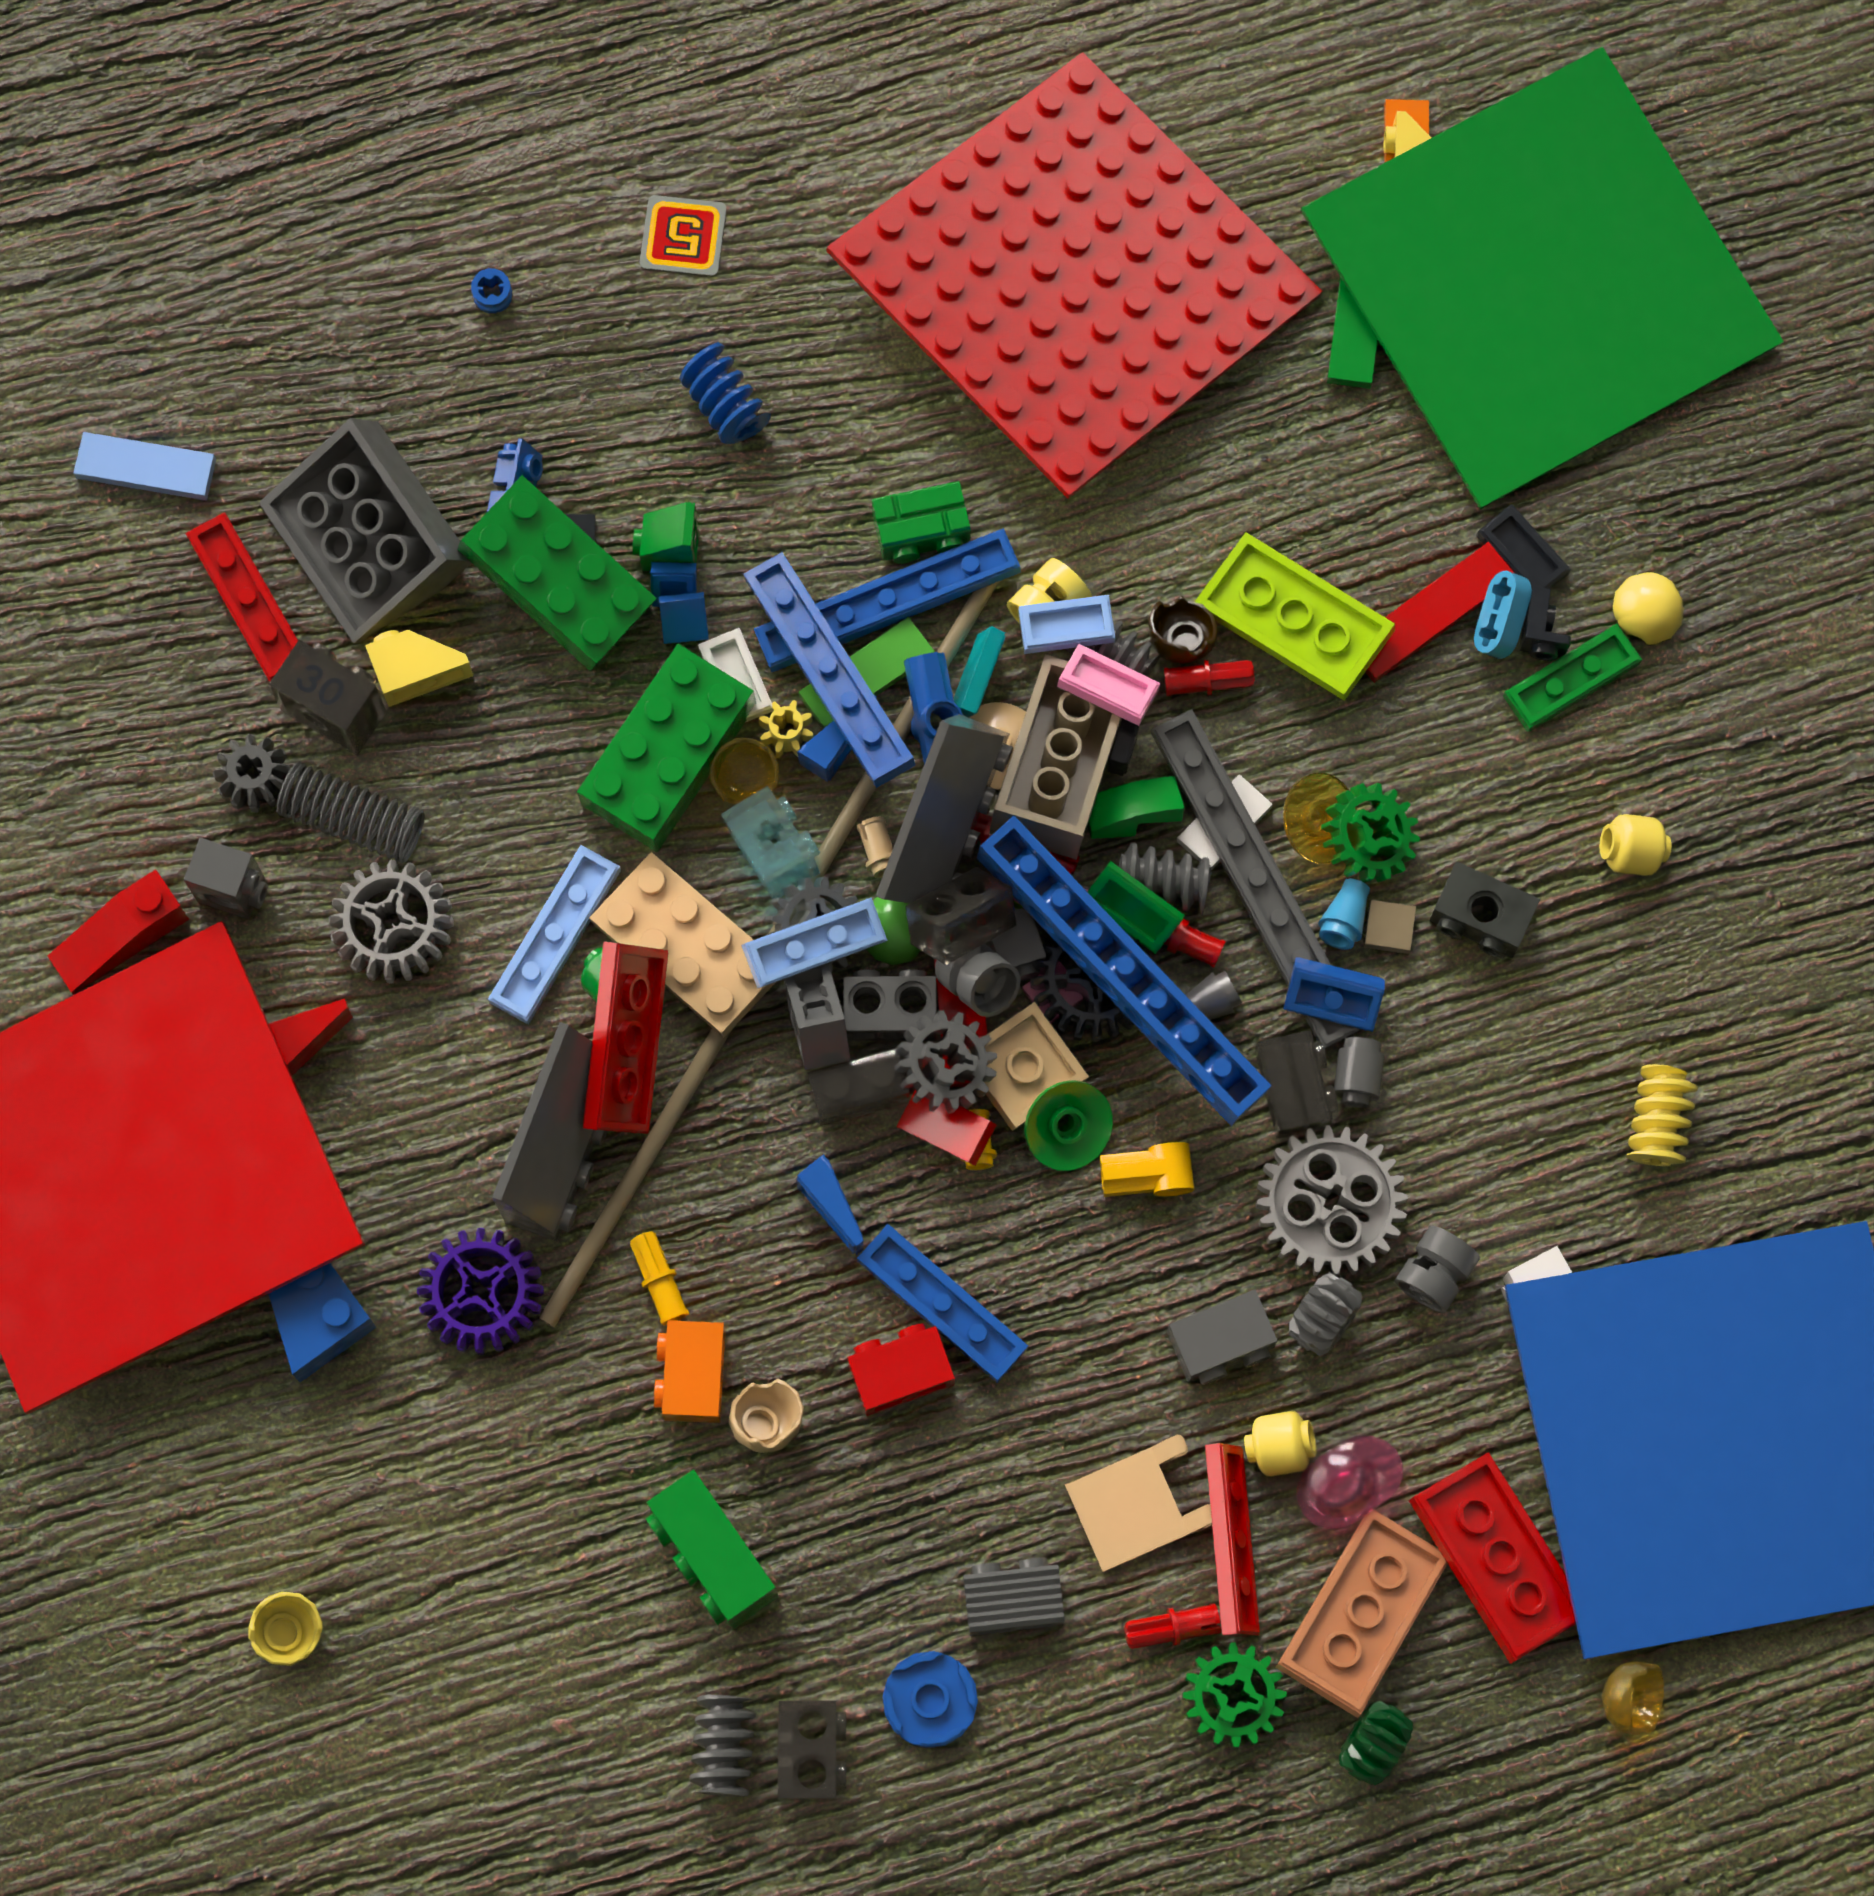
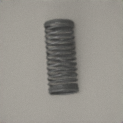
M301 762L293 765L283 782L278 796L276 811L279 817L282 816L285 819L292 817L294 823L301 821L303 826L311 825L313 830L320 828L322 833L329 832L332 837L339 835L341 841L348 839L350 844L358 843L360 848L367 846L370 852L377 850L379 856L386 853L388 859L395 858L396 862L404 863L409 859L423 828L425 818L423 809L419 810L418 807L414 806L407 812L406 802L398 808V801L394 799L388 805V796H383L379 801L378 791L370 796V791L366 788L360 793L359 784L351 789L350 781L344 782L341 786L342 781L340 777L332 782L331 773L323 778L321 770L316 771L313 775L312 766L307 768L306 764ZM298 775V780L294 792L286 806L290 789L296 776ZM318 777V781H317V784H316V788H315L314 793H313V795H312V797H311V799H310V801H309V803H308V805H307V807H306V804H307L308 797H309V794H310V792H311L312 786H313V784H314L316 778ZM328 780L324 795L316 810L319 796L326 781ZM337 784L334 797H333L332 802H331V804H330V806H329V808H328V810H327V812H326V814H325V811H326L327 804H328V801H329V799H330L331 793H332V791H333L335 785ZM345 788H346V792H345L344 799H343V801H342V804H341V806H340V809L338 810V812H337V814H336V816H335V813H336L337 806H338V804H339L340 798H341V796H342V794H343V792H344V790H345ZM355 791H356V794H355V797H354L352 806H351L350 811H349V813H348V815H347V817H346V819H345V815H346V811H347V809H348L349 803H350V801H351V799H352V797H353V794H354ZM364 795H365V799H364L362 808H361L360 813H359V815H358V817H357V819H356V821H355V823H354V820H355V817H356L358 808H359L360 803H361V801H362V799H363V797H364ZM374 800L372 810L370 812L367 822L364 825L368 810ZM384 803L383 808H382L381 815H380V817H379V819H378V822H377V824H376V826H375V828H374V824H375L377 815H378V813H379V811H380V808H381L382 804ZM301 806L300 816L296 818L295 813ZM392 807H393V810H392V813H391V817H390V819H389V821H388V824H387V826H386V828H385V830H384V826H385L386 820H387L388 815H389V813H390V811H391V809H392ZM311 809L310 819L305 822V816ZM403 810L402 815H401V818H400V821H399V824H398V826H397V828H396V831H395V833H394V835H393V831H394L395 825H396L397 820H398V818H399V816H400V814H401V811ZM320 813L319 823L315 826L314 820ZM330 816L329 826L324 829V823ZM339 820L338 830L334 833L333 827ZM349 822L348 833L343 837L342 831ZM358 827L357 838L352 840V834ZM368 829L367 841L362 844L361 838ZM378 832L376 845L371 847V841ZM410 833H411V836H410V838H409V840H408V843H407V845H406V847H405V843H406V841H407V839H408V837H409V835H410ZM387 836L386 848L381 851L380 845ZM397 839L394 853L390 855V848Z

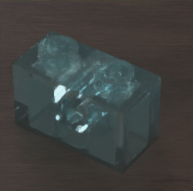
M768 786L721 814L729 834L772 899L784 896L782 888L785 885L793 884L798 887V879L807 877L812 879L820 874L814 857L820 854L818 847L807 831L801 834L798 833L792 822L797 820V816L784 796L776 799ZM776 838L778 843L773 845L771 840Z

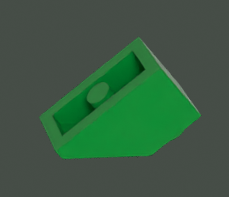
M685 502L644 514L642 529H634L632 548L633 556L640 557L642 571L651 572V562L697 563L700 531L696 504Z

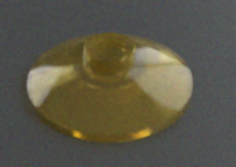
M1311 773L1298 779L1289 790L1283 809L1284 828L1290 844L1301 857L1317 864L1331 863V859L1336 854L1334 848L1323 847V843L1331 839V833L1322 830L1321 825L1333 820L1325 810L1327 807L1338 803L1336 800L1338 794L1349 790L1341 780L1331 774Z

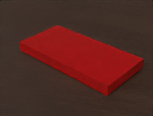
M603 942L583 1123L584 1129L648 1134L668 950Z
M1489 1452L1408 1500L1510 1664L1576 1624L1566 1574Z

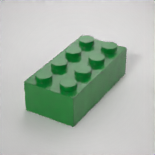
M523 475L461 539L457 548L462 555L590 672L657 599Z
M677 644L578 789L577 794L581 805L653 851L658 852L747 721V716L754 705L757 704L754 690L682 645Z

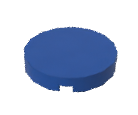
M935 1651L915 1653L899 1662L887 1678L883 1692L885 1717L893 1731L909 1744L924 1748L946 1746L962 1737L973 1722L978 1704L976 1685L967 1668L951 1656Z

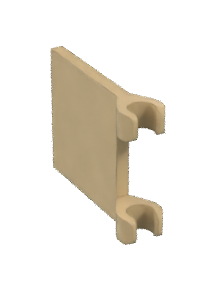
M1181 1435L1170 1437L1146 1450L1065 1485L1102 1572H1106L1185 1536L1212 1526L1210 1504L1181 1516L1159 1466L1186 1455L1188 1448Z

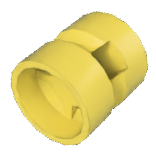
M1051 558L1033 575L1034 585H1024L1007 602V607L1015 620L1020 624L1019 606L1092 597L1086 584L1073 570L1061 561Z

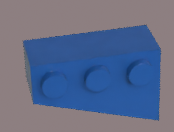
M331 1263L269 1293L292 1375L299 1382H302L377 1328Z

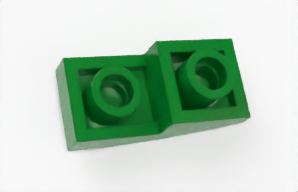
M1175 776L1140 780L1099 792L1087 826L1091 839L1133 837L1136 835L1137 825L1140 823L1182 821L1185 808Z

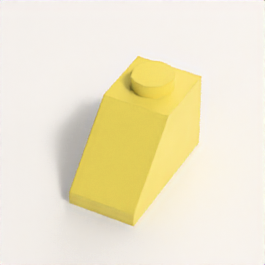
M397 630L387 631L376 636L373 643L365 645L388 707L473 676L466 654L410 630L400 633Z

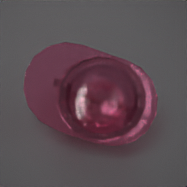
M1355 1436L1343 1441L1327 1453L1319 1456L1302 1473L1297 1486V1502L1303 1515L1314 1525L1326 1529L1345 1528L1357 1522L1363 1516L1386 1502L1398 1490L1403 1478L1402 1460L1394 1447L1387 1441L1374 1436Z

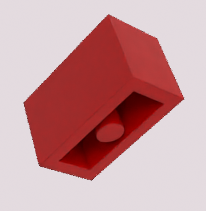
M924 1323L912 1325L898 1332L899 1339L881 1344L880 1339H874L853 1348L855 1354L848 1356L847 1362L866 1417L955 1385V1377L936 1326L926 1329Z

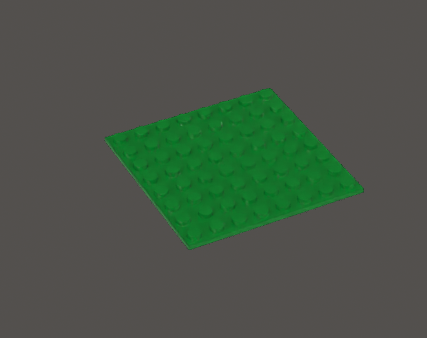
M1603 46L1301 207L1300 210L1480 510L1782 345L1784 342Z

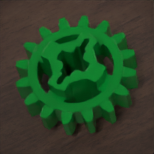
M1362 783L1350 788V791L1346 790L1336 796L1338 803L1326 808V813L1333 820L1321 825L1322 830L1331 833V839L1324 842L1323 847L1335 849L1336 854L1331 859V863L1334 865L1343 861L1346 864L1344 869L1346 877L1359 872L1360 881L1366 883L1375 878L1379 883L1390 879L1391 874L1394 876L1405 871L1404 863L1415 858L1416 854L1409 848V845L1419 842L1420 837L1411 833L1410 827L1416 825L1418 819L1413 817L1407 818L1405 812L1411 805L1408 801L1401 804L1395 802L1397 790L1392 789L1382 794L1381 783H1375L1368 787ZM1363 804L1372 806L1368 811L1365 809H1355L1356 806ZM1374 855L1377 857L1382 855L1387 857L1380 862L1370 861V858Z
M1236 1642L1229 1644L1226 1655H1222L1218 1647L1214 1646L1210 1649L1212 1661L1207 1662L1201 1657L1194 1661L1197 1668L1201 1671L1199 1675L1187 1673L1184 1680L1194 1686L1192 1691L1182 1693V1700L1193 1702L1194 1708L1190 1709L1185 1716L1187 1719L1199 1717L1202 1723L1199 1725L1196 1733L1200 1736L1210 1729L1214 1732L1213 1744L1216 1746L1223 1740L1224 1736L1230 1737L1232 1749L1239 1747L1241 1737L1246 1736L1251 1745L1257 1744L1258 1735L1256 1731L1261 1729L1263 1732L1270 1734L1274 1728L1268 1721V1718L1270 1716L1281 1718L1284 1714L1283 1710L1275 1706V1701L1286 1698L1287 1692L1275 1689L1274 1686L1283 1675L1281 1672L1269 1674L1266 1668L1270 1665L1272 1658L1267 1656L1258 1662L1254 1659L1255 1647L1252 1645L1244 1655L1238 1654ZM1236 1664L1233 1674L1222 1679L1209 1675L1214 1669L1222 1665ZM1253 1671L1259 1676L1264 1685L1266 1698L1256 1693L1250 1680ZM1233 1684H1238L1241 1686L1240 1694L1247 1698V1703L1238 1702L1232 1708L1226 1705L1228 1697L1221 1693V1689L1229 1690ZM1202 1693L1214 1701L1218 1711L1215 1720L1205 1709ZM1247 1712L1259 1716L1256 1721L1247 1726L1232 1728L1235 1718Z

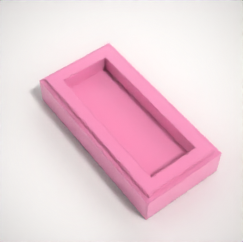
M1078 644L1058 680L1057 687L1139 726L1159 691L1160 683Z

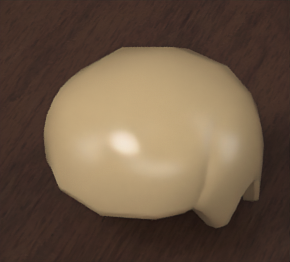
M775 1379L768 1384L751 1383L733 1400L729 1425L735 1439L747 1448L759 1453L778 1451L783 1449L798 1434L802 1423L804 1406L798 1391L783 1380Z

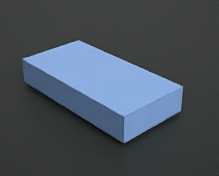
M1109 595L1018 607L1024 654L1076 648L1078 644L1092 646L1115 643Z

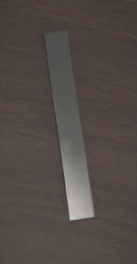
M1191 709L1153 728L1151 734L1220 858L1223 868L1287 986H1289L1296 957L1331 965L1193 710ZM1304 1015L1322 1051L1363 1030Z

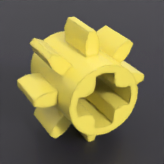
M795 700L790 703L789 707H780L779 704L773 702V712L770 718L766 716L759 717V725L763 729L769 730L760 737L762 746H767L772 743L776 749V758H780L783 752L791 751L798 757L797 752L800 750L802 742H808L814 737L813 732L804 729V727L813 722L812 714L810 712L801 715L797 711V701ZM787 723L794 725V730H789L786 736L779 734V729H784Z

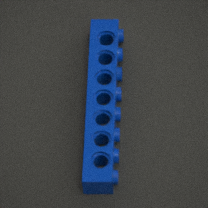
M1012 816L980 845L977 859L1230 1126L1238 1121L1267 1093L1271 1084L1015 816Z

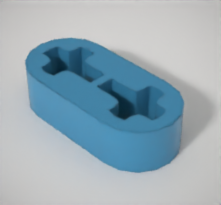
M1501 571L1491 580L1474 634V644L1478 651L1498 659L1505 658L1513 652L1517 645L1531 599L1532 588L1527 578L1509 571Z

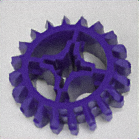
M477 1228L476 1241L470 1242L467 1233L462 1230L458 1232L461 1245L454 1248L451 1241L444 1239L441 1244L447 1254L443 1258L435 1252H430L428 1255L429 1260L437 1266L436 1270L428 1268L420 1270V1276L424 1280L432 1282V1285H422L417 1288L419 1297L432 1299L419 1306L422 1315L436 1314L427 1323L428 1328L431 1332H434L446 1326L441 1333L440 1340L447 1345L458 1335L457 1349L463 1353L468 1349L471 1340H475L474 1347L478 1355L485 1353L486 1341L488 1340L492 1341L496 1352L503 1351V1343L500 1337L506 1334L514 1344L518 1343L520 1337L514 1328L519 1324L524 1329L530 1331L534 1326L531 1320L524 1316L525 1312L540 1314L542 1310L540 1304L529 1300L530 1297L544 1295V1287L542 1285L530 1284V1282L540 1278L542 1272L539 1267L524 1269L534 1259L533 1254L528 1250L516 1256L521 1246V1242L517 1238H513L505 1247H502L505 1235L501 1230H496L491 1242H487V1234L484 1228ZM478 1256H490L506 1262V1264L501 1268L495 1266L488 1271H479L471 1266L467 1260ZM456 1269L462 1278V1287L452 1297L454 1302L445 1308L443 1298L444 1287L449 1275ZM469 1274L472 1275L477 1283L480 1282L484 1287L492 1284V1288H487L490 1294L488 1297L494 1308H491L485 1299L482 1300L477 1295L471 1299L469 1298V1295L475 1294L472 1290L473 1284L468 1278ZM517 1275V1298L512 1309L506 1314L499 1304V1296L501 1291L509 1285L508 1280ZM474 1311H482L487 1313L495 1323L474 1327L464 1325L456 1321L455 1318L461 1314L466 1316Z

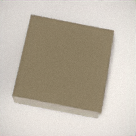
M1371 900L1369 903L1364 948L1409 954L1416 906Z

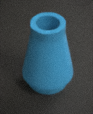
M1345 879L1341 890L1318 922L1321 929L1319 937L1326 944L1338 949L1348 950L1353 948L1355 942L1361 940L1367 897L1370 892L1367 884L1357 879Z

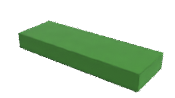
M907 617L851 655L850 659L871 692L877 696L906 676L904 660L922 654L934 653L935 651L911 619ZM811 684L798 692L799 698L823 729L834 721Z

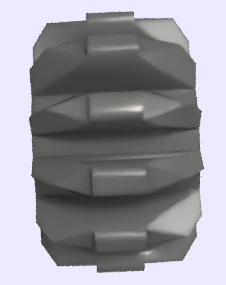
M248 733L245 739V746L242 747L239 746L237 741L230 739L229 746L233 753L231 755L218 753L216 758L223 767L213 771L215 781L222 783L218 788L220 796L222 798L232 797L231 804L237 810L242 808L248 801L250 810L257 813L260 808V801L264 799L270 807H275L277 803L273 793H280L284 782L283 779L286 778L291 769L289 765L283 764L287 759L286 752L282 748L273 750L274 743L269 737L264 738L257 746L254 735ZM252 767L260 774L255 779H251L245 773Z
M1332 1273L1318 1278L1314 1286L1310 1288L1307 1295L1302 1299L1301 1304L1289 1322V1335L1298 1341L1297 1344L1307 1351L1312 1350L1319 1356L1333 1349L1335 1344L1340 1341L1344 1332L1349 1328L1350 1323L1361 1307L1362 1294L1352 1287L1353 1284L1342 1277H1336Z

